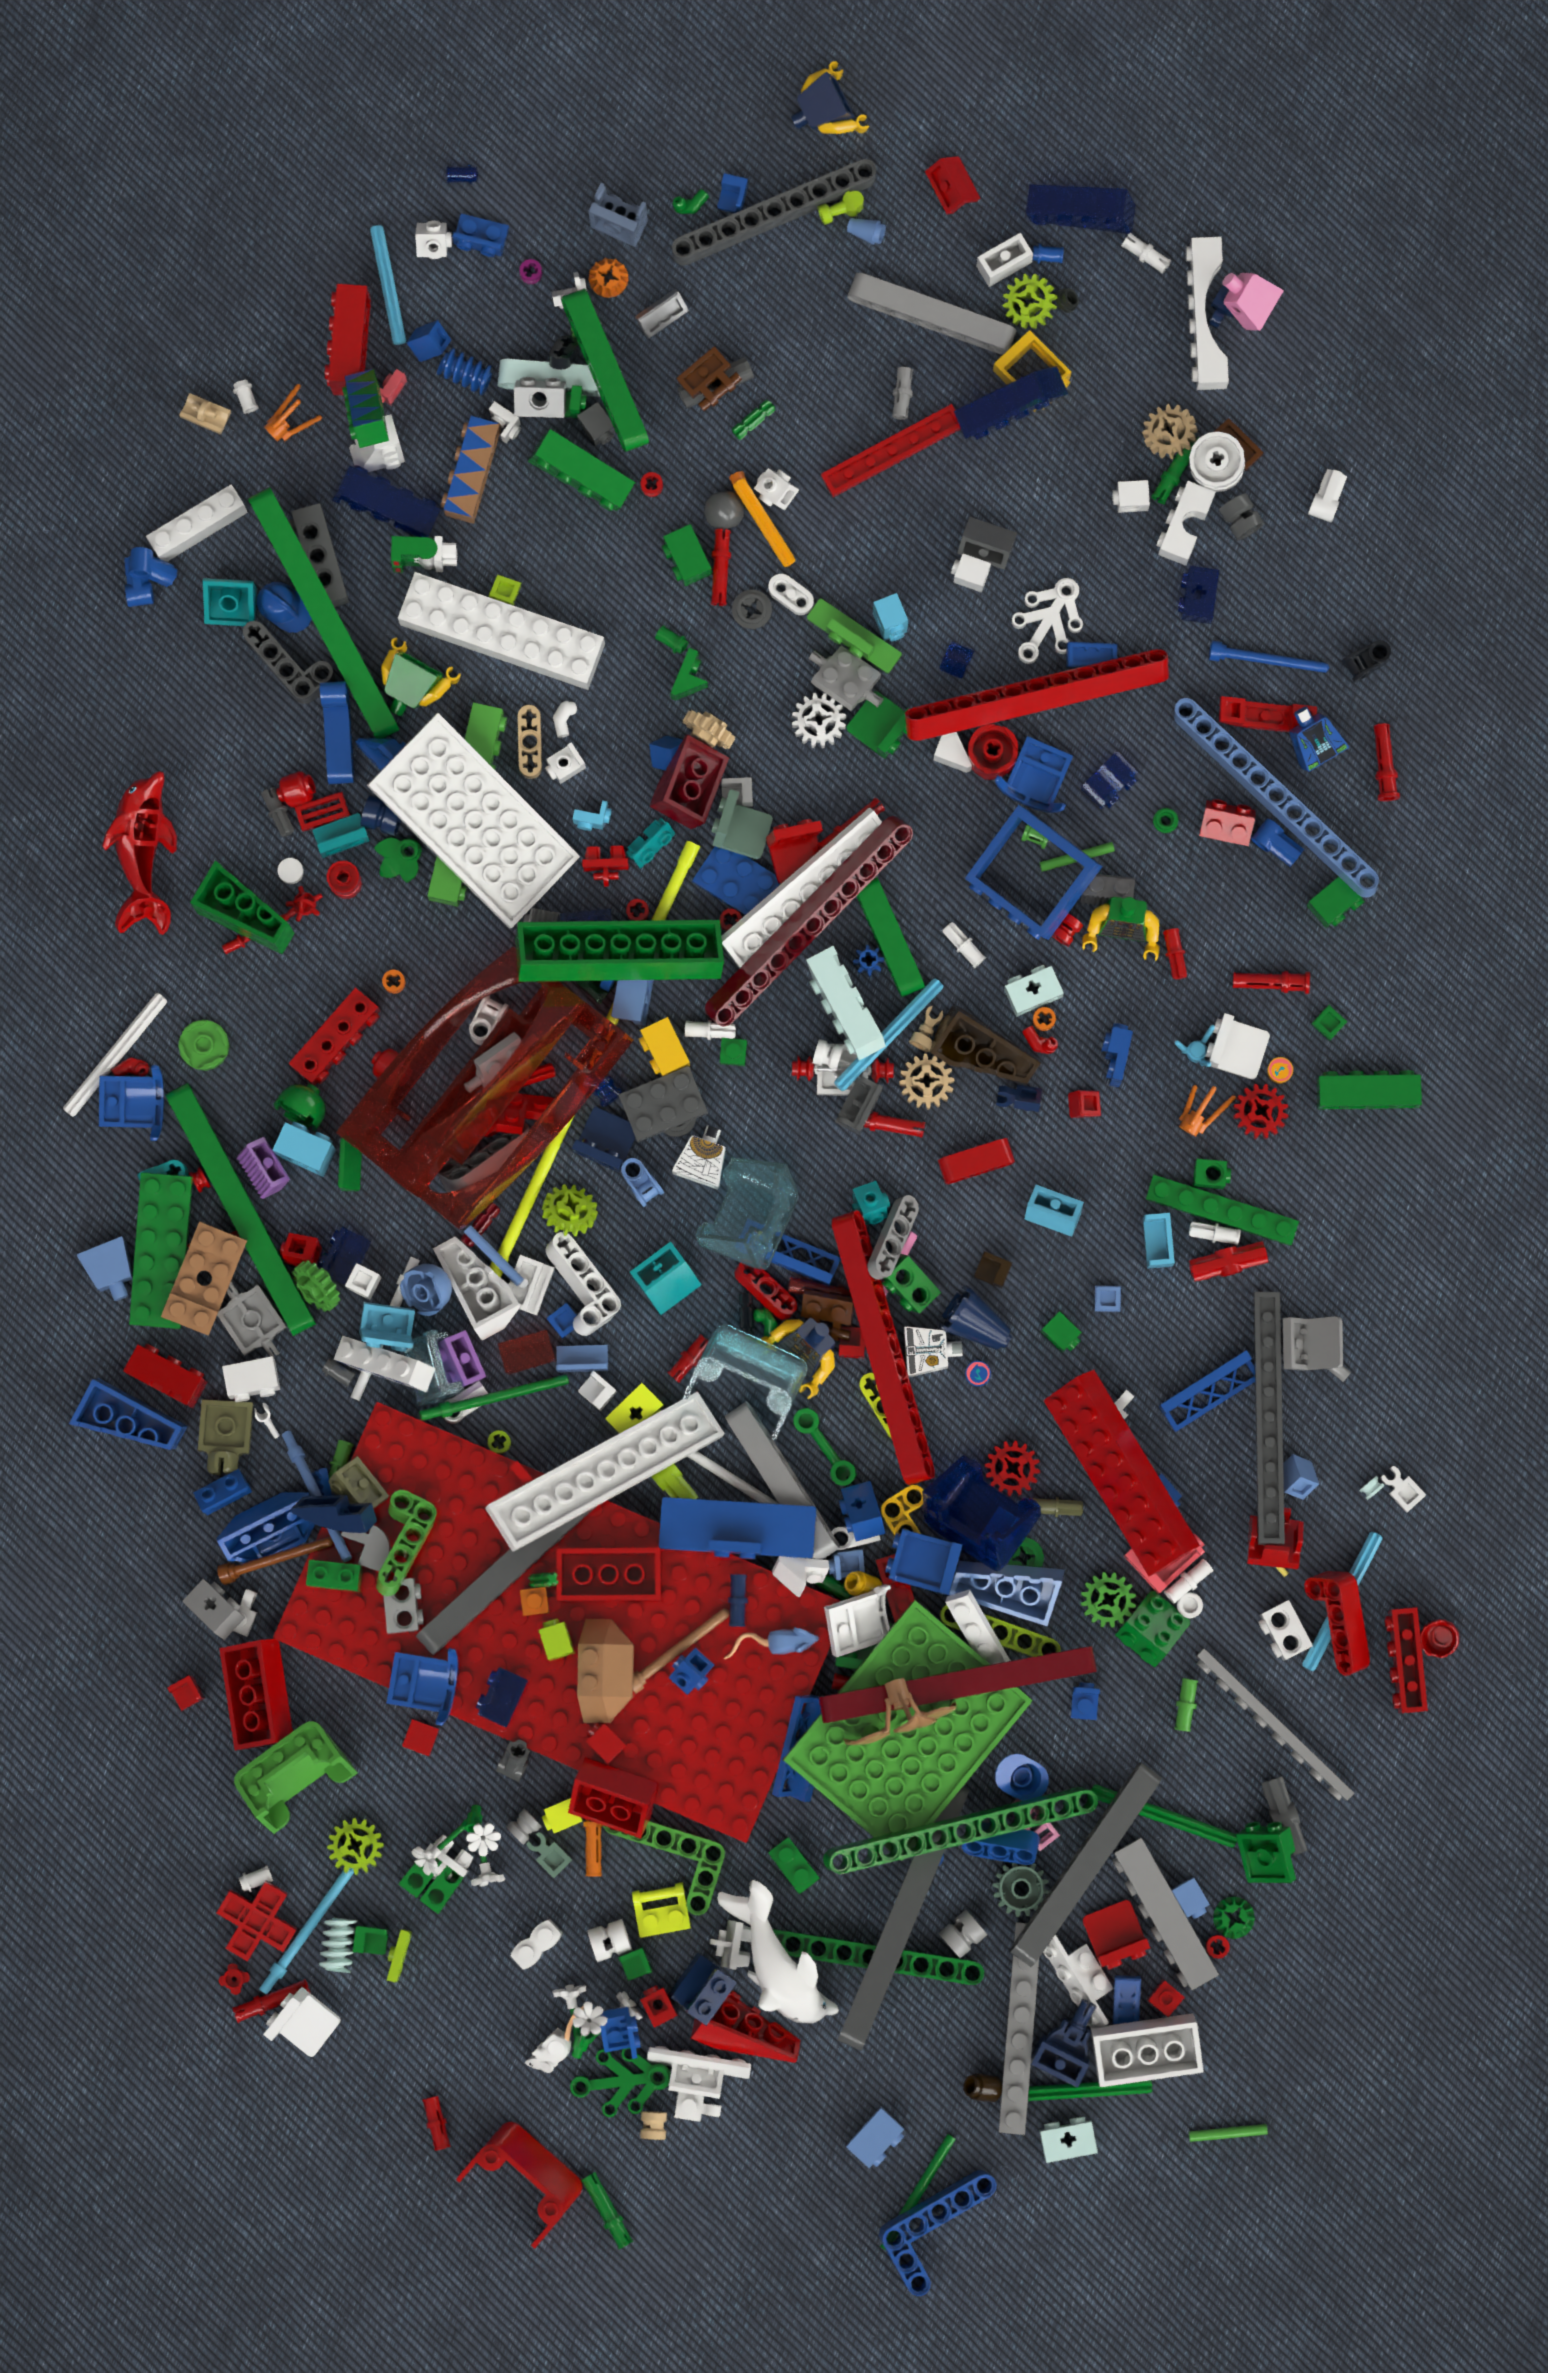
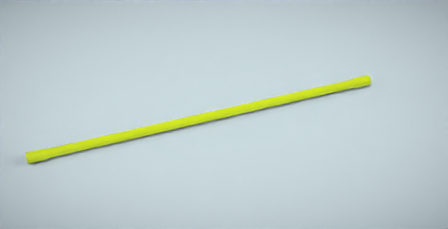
M686 841L678 858L677 866L651 921L666 919L684 878L700 849V846ZM613 1004L500 1245L498 1253L507 1262L619 1019L611 1016ZM491 1262L489 1267L501 1278L503 1272Z

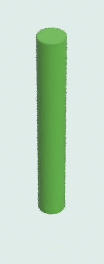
M1109 842L1081 851L1093 858L1114 852L1115 850L1113 843ZM1067 854L1039 862L1041 871L1044 872L1076 863L1077 861Z
M1267 2124L1189 2131V2141L1267 2135Z

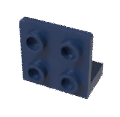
M594 1107L579 1140L576 1139L572 1150L573 1153L620 1173L622 1164L625 1162L636 1137L629 1121Z

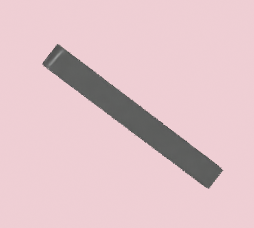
M869 159L856 161L680 236L672 244L673 259L679 265H689L818 210L817 206L822 204L830 205L843 199L847 191L860 192L875 183L876 166ZM862 170H868L871 172V175L865 178L861 177L858 173ZM843 179L849 184L846 187H839L836 182ZM817 189H822L826 194L822 197H817L813 192ZM794 199H800L803 201V204L796 207L790 202ZM775 208L780 210L781 213L778 216H771L768 214V211ZM749 218H754L758 223L754 226H749L745 221ZM726 228H732L735 230V233L727 236L722 231ZM708 237L712 239V243L702 245L700 240ZM681 247H686L690 251L686 255H680L677 253V250Z
M596 1507L514 1552L509 1549L416 1635L417 1639L432 1655H435Z
M1142 1762L1134 1768L1011 1946L1009 1951L1011 1954L1030 1967L1037 1962L1161 1782L1162 1776Z

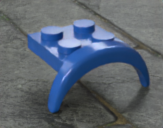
M1027 736L1008 782L997 775L995 779L996 786L1007 797L1022 805L1047 813L1061 812L1065 809L1066 804L1053 802L1073 755Z
M158 1065L151 1066L153 1077L100 1076L99 1127L152 1128L150 1140H158L162 1131L164 1117V1081Z
M448 1649V1661L395 1652L386 1704L439 1712L436 1725L442 1726L450 1715L456 1691L459 1665L456 1650Z

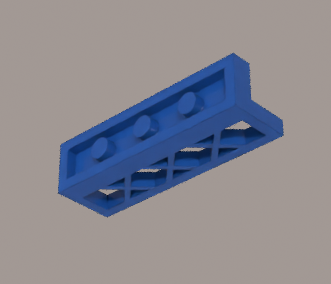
M748 1219L735 1245L736 1249L829 1287L841 1260L838 1256ZM750 1227L761 1232L762 1241L755 1243L745 1239ZM764 1233L769 1234L772 1237L766 1239ZM779 1238L784 1241L787 1250L779 1253L772 1250L768 1242ZM788 1243H791V1244L796 1245V1246L790 1248L789 1245H788ZM803 1248L807 1250L810 1260L805 1262L796 1260L792 1255V1251ZM811 1252H813V1253H815V1254H817V1255H820V1256H817V1257L813 1258ZM824 1257L834 1261L830 1273L818 1269L815 1261Z
M1247 1350L1159 1406L1174 1432H1177L1255 1382V1367ZM1246 1364L1254 1377L1246 1382L1235 1380L1237 1369ZM1233 1372L1232 1379L1225 1377ZM1219 1380L1231 1382L1229 1392L1225 1395L1213 1393L1215 1383ZM1234 1383L1241 1384L1233 1389ZM1211 1386V1391H1210V1392L1203 1391V1390H1205L1206 1388H1208V1387ZM1198 1393L1209 1395L1208 1405L1203 1409L1192 1407L1194 1396ZM1212 1397H1218V1398H1219V1399H1217L1216 1401H1214L1213 1403H1211V1402H1212ZM1190 1399L1189 1406L1183 1405L1184 1402ZM1176 1407L1188 1409L1186 1420L1177 1425L1169 1412ZM1191 1410L1198 1411L1190 1417Z
M816 1695L795 1697L772 1795L776 1797L791 1796L803 1802L811 1801L814 1787L782 1759L820 1715L819 1698ZM803 1703H806L805 1711L801 1714ZM800 1729L799 1736L795 1739L796 1732ZM788 1778L786 1789H783L784 1782Z

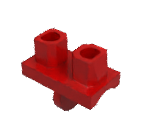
M622 845L610 846V859H601L600 847L592 846L586 848L585 859L582 860L583 871H603L593 873V879L603 880L604 887H609V880L619 879L618 872L609 871L629 870L628 858H626Z

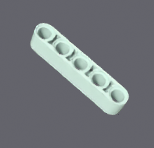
M517 359L500 360L498 387L514 390L516 380H520L523 377L535 378V381L558 378L560 382H566L567 392H571L572 385L582 386L583 394L601 397L587 365L572 364L567 369L558 370L550 367L549 362Z

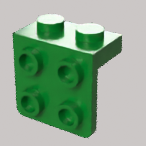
M875 691V694L884 699L881 705L877 708L866 700L847 725V731L879 756L886 759L889 753L893 755L901 745L899 740L904 734L907 735L905 712L909 708L904 711L885 696Z
M1150 1591L1115 1636L1125 1646L1130 1647L1145 1662L1155 1668L1188 1628L1190 1620L1180 1614L1174 1606L1157 1592Z

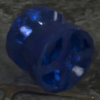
M611 1076L602 1080L591 1090L594 1096H598L603 1108L619 1098V1094L623 1093L620 1088L615 1087Z

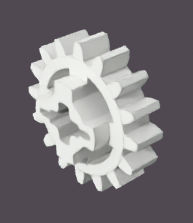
M813 693L812 700H809L806 696L803 697L804 705L797 703L796 708L799 712L792 713V717L797 719V721L792 722V728H799L795 732V736L803 735L802 743L805 744L808 740L811 741V748H814L816 743H820V746L825 748V742L827 741L833 745V737L841 738L842 734L839 729L842 730L846 727V724L840 722L846 719V714H839L843 706L841 704L835 706L836 700L833 698L828 701L825 693L822 695V698H818L817 694ZM821 705L829 708L832 712H827ZM812 707L811 713L802 718L806 710ZM817 716H820L821 720H823L822 725H817L815 721ZM835 724L833 730L826 734L827 728ZM806 730H812L816 733V736L811 735Z

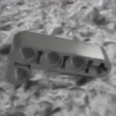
M250 621L244 626L243 636L247 644L299 703H311L320 695V683L335 681V673L328 662L317 661L303 672L263 624L258 621ZM253 631L259 633L263 640L261 645L256 637L251 635ZM271 648L278 650L277 655L273 658L265 656L266 651ZM286 667L294 669L293 674L289 677L281 675L282 670ZM325 669L329 671V676L321 680L316 677L320 670ZM306 685L310 687L308 694L303 696L297 694L301 686Z
M524 1123L522 1135L503 1133L463 1163L453 1159L440 1163L436 1168V1173L447 1193L460 1200H467L533 1154L538 1149V1144L528 1124Z

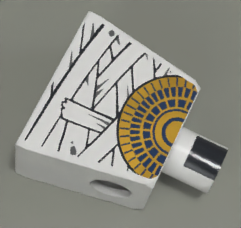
M706 1126L702 1138L692 1135L673 1167L672 1173L718 1190L726 1151L724 1146L716 1144L721 1130Z

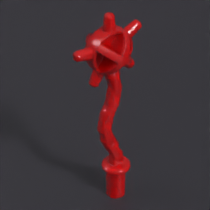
M299 886V894L295 896L293 901L285 903L286 906L292 908L280 916L285 921H288L289 918L297 914L295 919L297 922H300L302 916H307L311 913L319 916L320 912L316 909V901L323 897L322 894L313 896L305 892L303 886ZM238 934L237 938L222 945L225 954H228L240 947L245 948V943L251 939L245 936L241 937Z

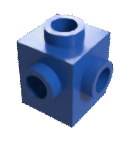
M695 1648L686 1658L681 1655L672 1665L675 1670L669 1676V1679L688 1695L694 1688L699 1691L709 1680L706 1675L713 1668L714 1664Z

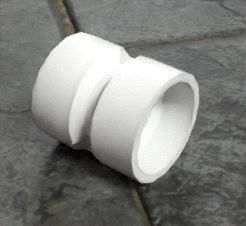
M622 1919L608 1923L607 1928L599 1926L587 1930L597 1962L611 1958L612 1953L621 1955L632 1951ZM610 1937L611 1944H605L604 1940Z

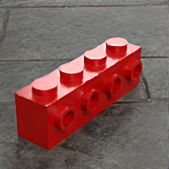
M355 987L289 1062V1065L314 1086L317 1082L322 1084L329 1076L328 1070L332 1065H338L345 1058L347 1048L350 1045L355 1046L363 1037L361 1032L367 1026L372 1027L380 1017L378 1015L380 1012L379 1007Z
M1418 1608L1389 1610V1616H1385L1386 1631H1390L1391 1641L1387 1642L1388 1656L1393 1657L1394 1667H1390L1391 1683L1396 1685V1693L1392 1694L1393 1707L1398 1709V1714L1428 1711Z

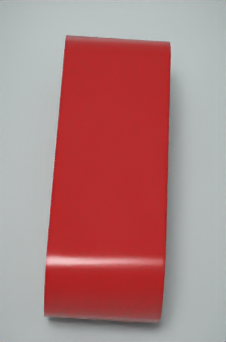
M1008 1138L986 1143L937 1160L946 1185L1015 1163Z

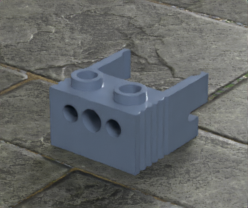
M600 183L595 194V202L592 203L588 211L590 227L636 247L648 222L646 203L642 202L641 206L636 204L629 205L616 195H607L606 187L603 183Z

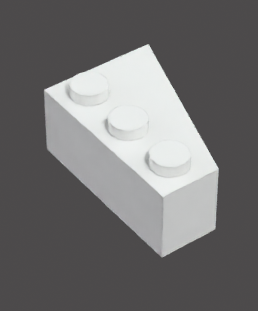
M391 414L385 416L389 441L359 448L358 441L355 439L356 445L353 444L349 447L357 476L382 468L387 470L395 469L401 466L400 463L405 462Z

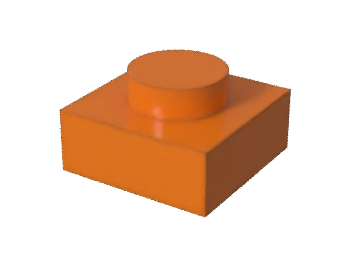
M546 1587L520 1590L523 1616L549 1613Z

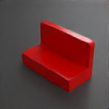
M958 156L940 158L925 171L946 214H953L965 203L977 202L980 199Z
M518 1461L510 1466V1469L522 1482L516 1489L533 1481L532 1477Z

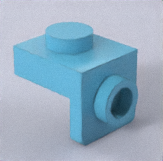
M602 800L599 814L575 809L573 823L577 824V828L586 831H592V828L603 830L604 823L609 824L612 809L608 808V801Z

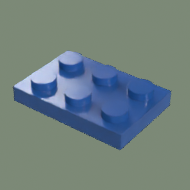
M716 846L692 880V883L744 916L780 886L776 875L745 855Z

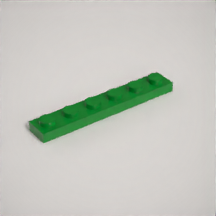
M1156 1175L1152 1177L1145 1199L1291 1246L1299 1223L1297 1220Z

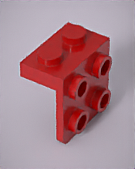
M811 819L797 822L796 826L788 827V824L778 825L766 837L776 878L780 885L820 851L817 846V836L823 831L821 821L812 822Z
M1129 1900L1118 1902L1083 1917V1924L1101 1967L1107 1966L1109 1970L1122 1965L1121 1960L1131 1956L1132 1960L1147 1955L1145 1950L1149 1949L1150 1946L1147 1938L1144 1937Z

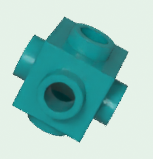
M877 1181L852 1189L854 1202L852 1209L853 1211L858 1210L862 1214L865 1225L878 1224L888 1217L887 1208L890 1207V1202L887 1194L881 1193Z

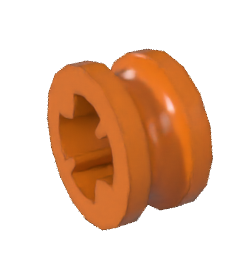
M389 970L382 978L383 986L389 993L397 994L405 988V978L398 970ZM391 976L393 978L400 977L401 980H398L400 985L398 987L394 985L389 987L387 985L390 983L388 978Z
M1047 1007L1039 1008L1033 1016V1024L1040 1031L1050 1030L1056 1021L1054 1011ZM1041 1013L1044 1016L1049 1014L1051 1019L1048 1022L1051 1023L1049 1025L1045 1023L1039 1024L1037 1020L1040 1017L1038 1015Z

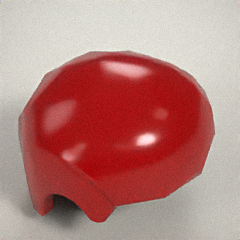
M1434 1619L1425 1624L1420 1632L1421 1647L1427 1656L1445 1658L1454 1653L1459 1645V1631L1448 1620Z

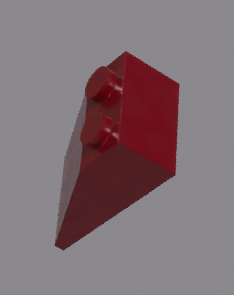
M686 735L657 784L649 807L689 829L705 824L729 757L692 736Z

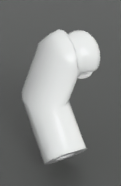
M564 701L560 703L553 715L558 738L570 735L566 721L570 715H574L577 712V706L574 702Z

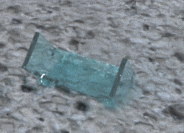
M720 1325L710 1337L682 1398L686 1400L689 1398L699 1378L707 1382L715 1381L719 1378L724 1368L770 1389L766 1399L767 1406L772 1412L781 1416L771 1439L776 1441L805 1380L808 1366L802 1358L730 1325Z

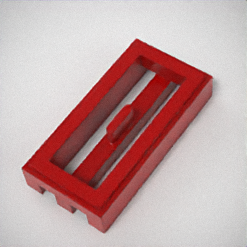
M343 792L294 807L302 832L350 816ZM340 800L339 804L305 815L301 813L302 811ZM343 809V812L328 817H324L306 824L304 822L306 820Z

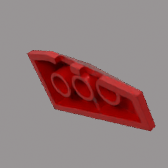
M732 1990L707 2026L696 2018L694 2019L691 2039L712 2048L796 2063L798 2059L801 2040L778 2023L767 2021L759 2015L761 2012L755 2006L752 2009L740 2001L741 1996Z

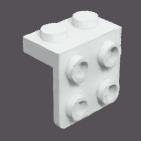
M1225 1013L1222 1019L1217 1018L1213 1033L1217 1034L1214 1043L1209 1042L1205 1057L1209 1058L1210 1067L1253 1080L1258 1075L1270 1035L1265 1030L1233 1021L1234 1016Z
M301 1987L295 1995L289 1993L280 2004L283 2007L280 2014L275 2012L266 2023L269 2028L264 2033V2036L272 2041L281 2033L305 2054L312 2057L338 2026L340 2017Z

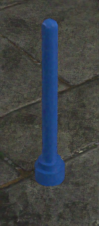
M1212 640L1209 650V660L1219 662L1220 659L1232 658L1323 673L1329 670V665L1325 662L1227 648V645H1223L1221 641Z

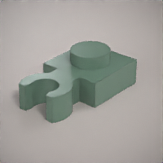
M538 1832L536 1835L541 1839V1844L535 1847L531 1842H527V1847L531 1851L541 1854L536 1861L555 1878L572 1859L555 1841L548 1846L546 1844V1837Z

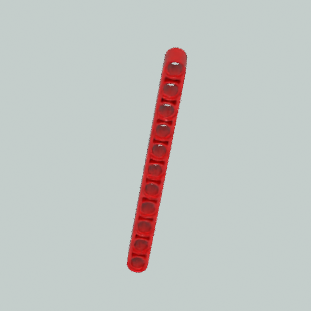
M1160 649L1150 650L913 707L905 712L907 737L914 741L929 739L1161 683L1169 678L1168 654Z
M855 1210L834 1217L832 1219V1229L902 1477L906 1484L913 1485L933 1479L935 1469L881 1279H874L868 1271V1262L873 1249L862 1214Z

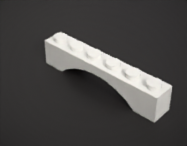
M1191 238L1190 246H1186V262L1190 261L1191 270H1187V286L1192 285V294L1188 295V309L1193 310V319H1189V333L1194 334V343H1190L1191 358H1195V367L1191 369L1192 382H1196L1197 390L1227 389L1229 382L1228 359L1212 338L1205 313L1207 290L1214 276L1220 270L1223 261L1222 238Z

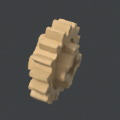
M1167 404L1164 411L1158 407L1157 415L1149 414L1151 422L1144 421V426L1147 430L1142 431V434L1145 438L1146 446L1150 447L1153 454L1159 451L1160 458H1164L1166 454H1169L1170 458L1173 459L1176 452L1183 456L1182 449L1190 450L1189 442H1196L1197 440L1194 433H1197L1198 429L1194 425L1196 423L1194 417L1190 416L1187 409L1182 411L1180 405L1171 410L1170 405ZM1166 427H1169V429L1172 430V433L1174 435L1173 437L1170 433H1168Z
M693 710L688 711L683 719V723L687 725L686 727L693 730L690 735L711 748L717 745L724 749H730L735 740V736L725 730L727 724L706 711L703 714L696 713Z
M924 1054L923 1060H919L915 1056L913 1065L909 1062L906 1063L905 1066L908 1071H901L900 1075L905 1077V1080L899 1081V1085L906 1087L902 1091V1095H910L908 1098L909 1104L915 1100L917 1101L916 1108L919 1109L922 1104H925L926 1109L929 1110L931 1103H934L938 1108L940 1107V1099L943 1101L948 1100L945 1093L953 1092V1088L948 1086V1084L954 1083V1078L948 1077L952 1069L944 1068L946 1062L941 1061L938 1063L935 1055L932 1060H928L927 1054ZM931 1066L938 1069L942 1076L936 1075L931 1070ZM921 1067V1072L917 1076L911 1077V1074ZM924 1076H929V1080L934 1082L930 1083V1087H925V1084L919 1081H923ZM943 1086L941 1092L932 1097V1092L937 1087ZM917 1088L923 1093V1097L915 1094L912 1089Z

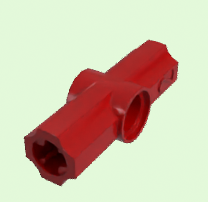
M1262 1241L1239 1248L1234 1246L1215 1251L1212 1255L1192 1259L1188 1262L1194 1282H1199L1216 1276L1225 1277L1242 1272L1243 1269L1268 1263V1257Z

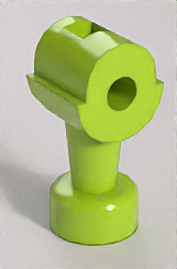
M847 191L842 201L830 207L827 204L817 206L822 223L824 225L829 224L833 221V216L844 213L851 217L857 216L863 209L864 198L859 191Z

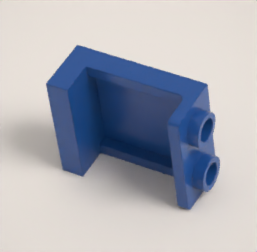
M902 1528L901 1534H895L892 1548L897 1549L894 1559L889 1557L885 1572L890 1573L889 1579L948 1596L962 1544L951 1543Z

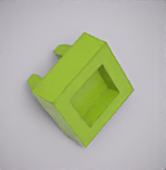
M497 575L489 598L514 605L521 588V582Z

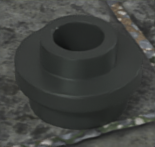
M1062 288L1056 294L1057 306L1066 313L1074 311L1079 304L1078 296L1071 288Z

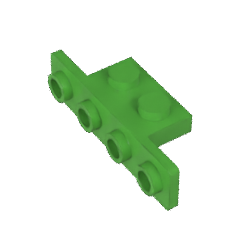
M823 599L817 601L807 616V620L829 634L828 637L833 642L839 645L841 643L849 648L851 654L859 659L863 657L886 674L891 672L902 656L900 651Z

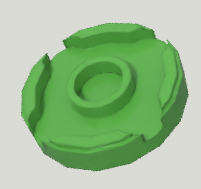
M209 1020L195 1021L185 1027L178 1044L180 1055L184 1061L194 1069L203 1071L215 1069L222 1064L228 1055L230 1046L228 1035L223 1028Z

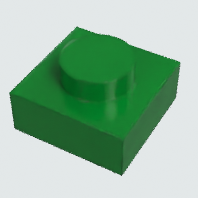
M722 1038L720 1064L745 1066L747 1040Z

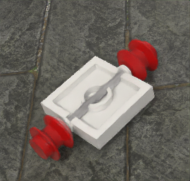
M839 1044L844 1047L837 1070L829 1068L826 1064H815L814 1066L811 1056L808 1057L807 1061H801L800 1057L797 1056V1061H792V1076H797V1081H799L801 1076H806L807 1080L810 1081L815 1071V1074H817V1095L848 1096L855 1081L844 1091L838 1089L834 1081L852 1064L857 1056L855 1053L850 1054L845 1044ZM876 1058L872 1062V1068L869 1065L858 1077L862 1076L868 1079V1075L871 1076L872 1073V1079L875 1083L878 1082L879 1078H885L888 1083V1078H893L894 1063H889V1058H887L885 1063H880L878 1058Z

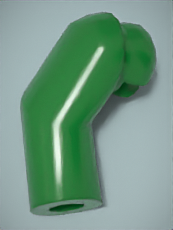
M765 1307L754 1310L753 1319L756 1322H762L764 1325V1336H771L770 1332L777 1328L776 1319L769 1309Z

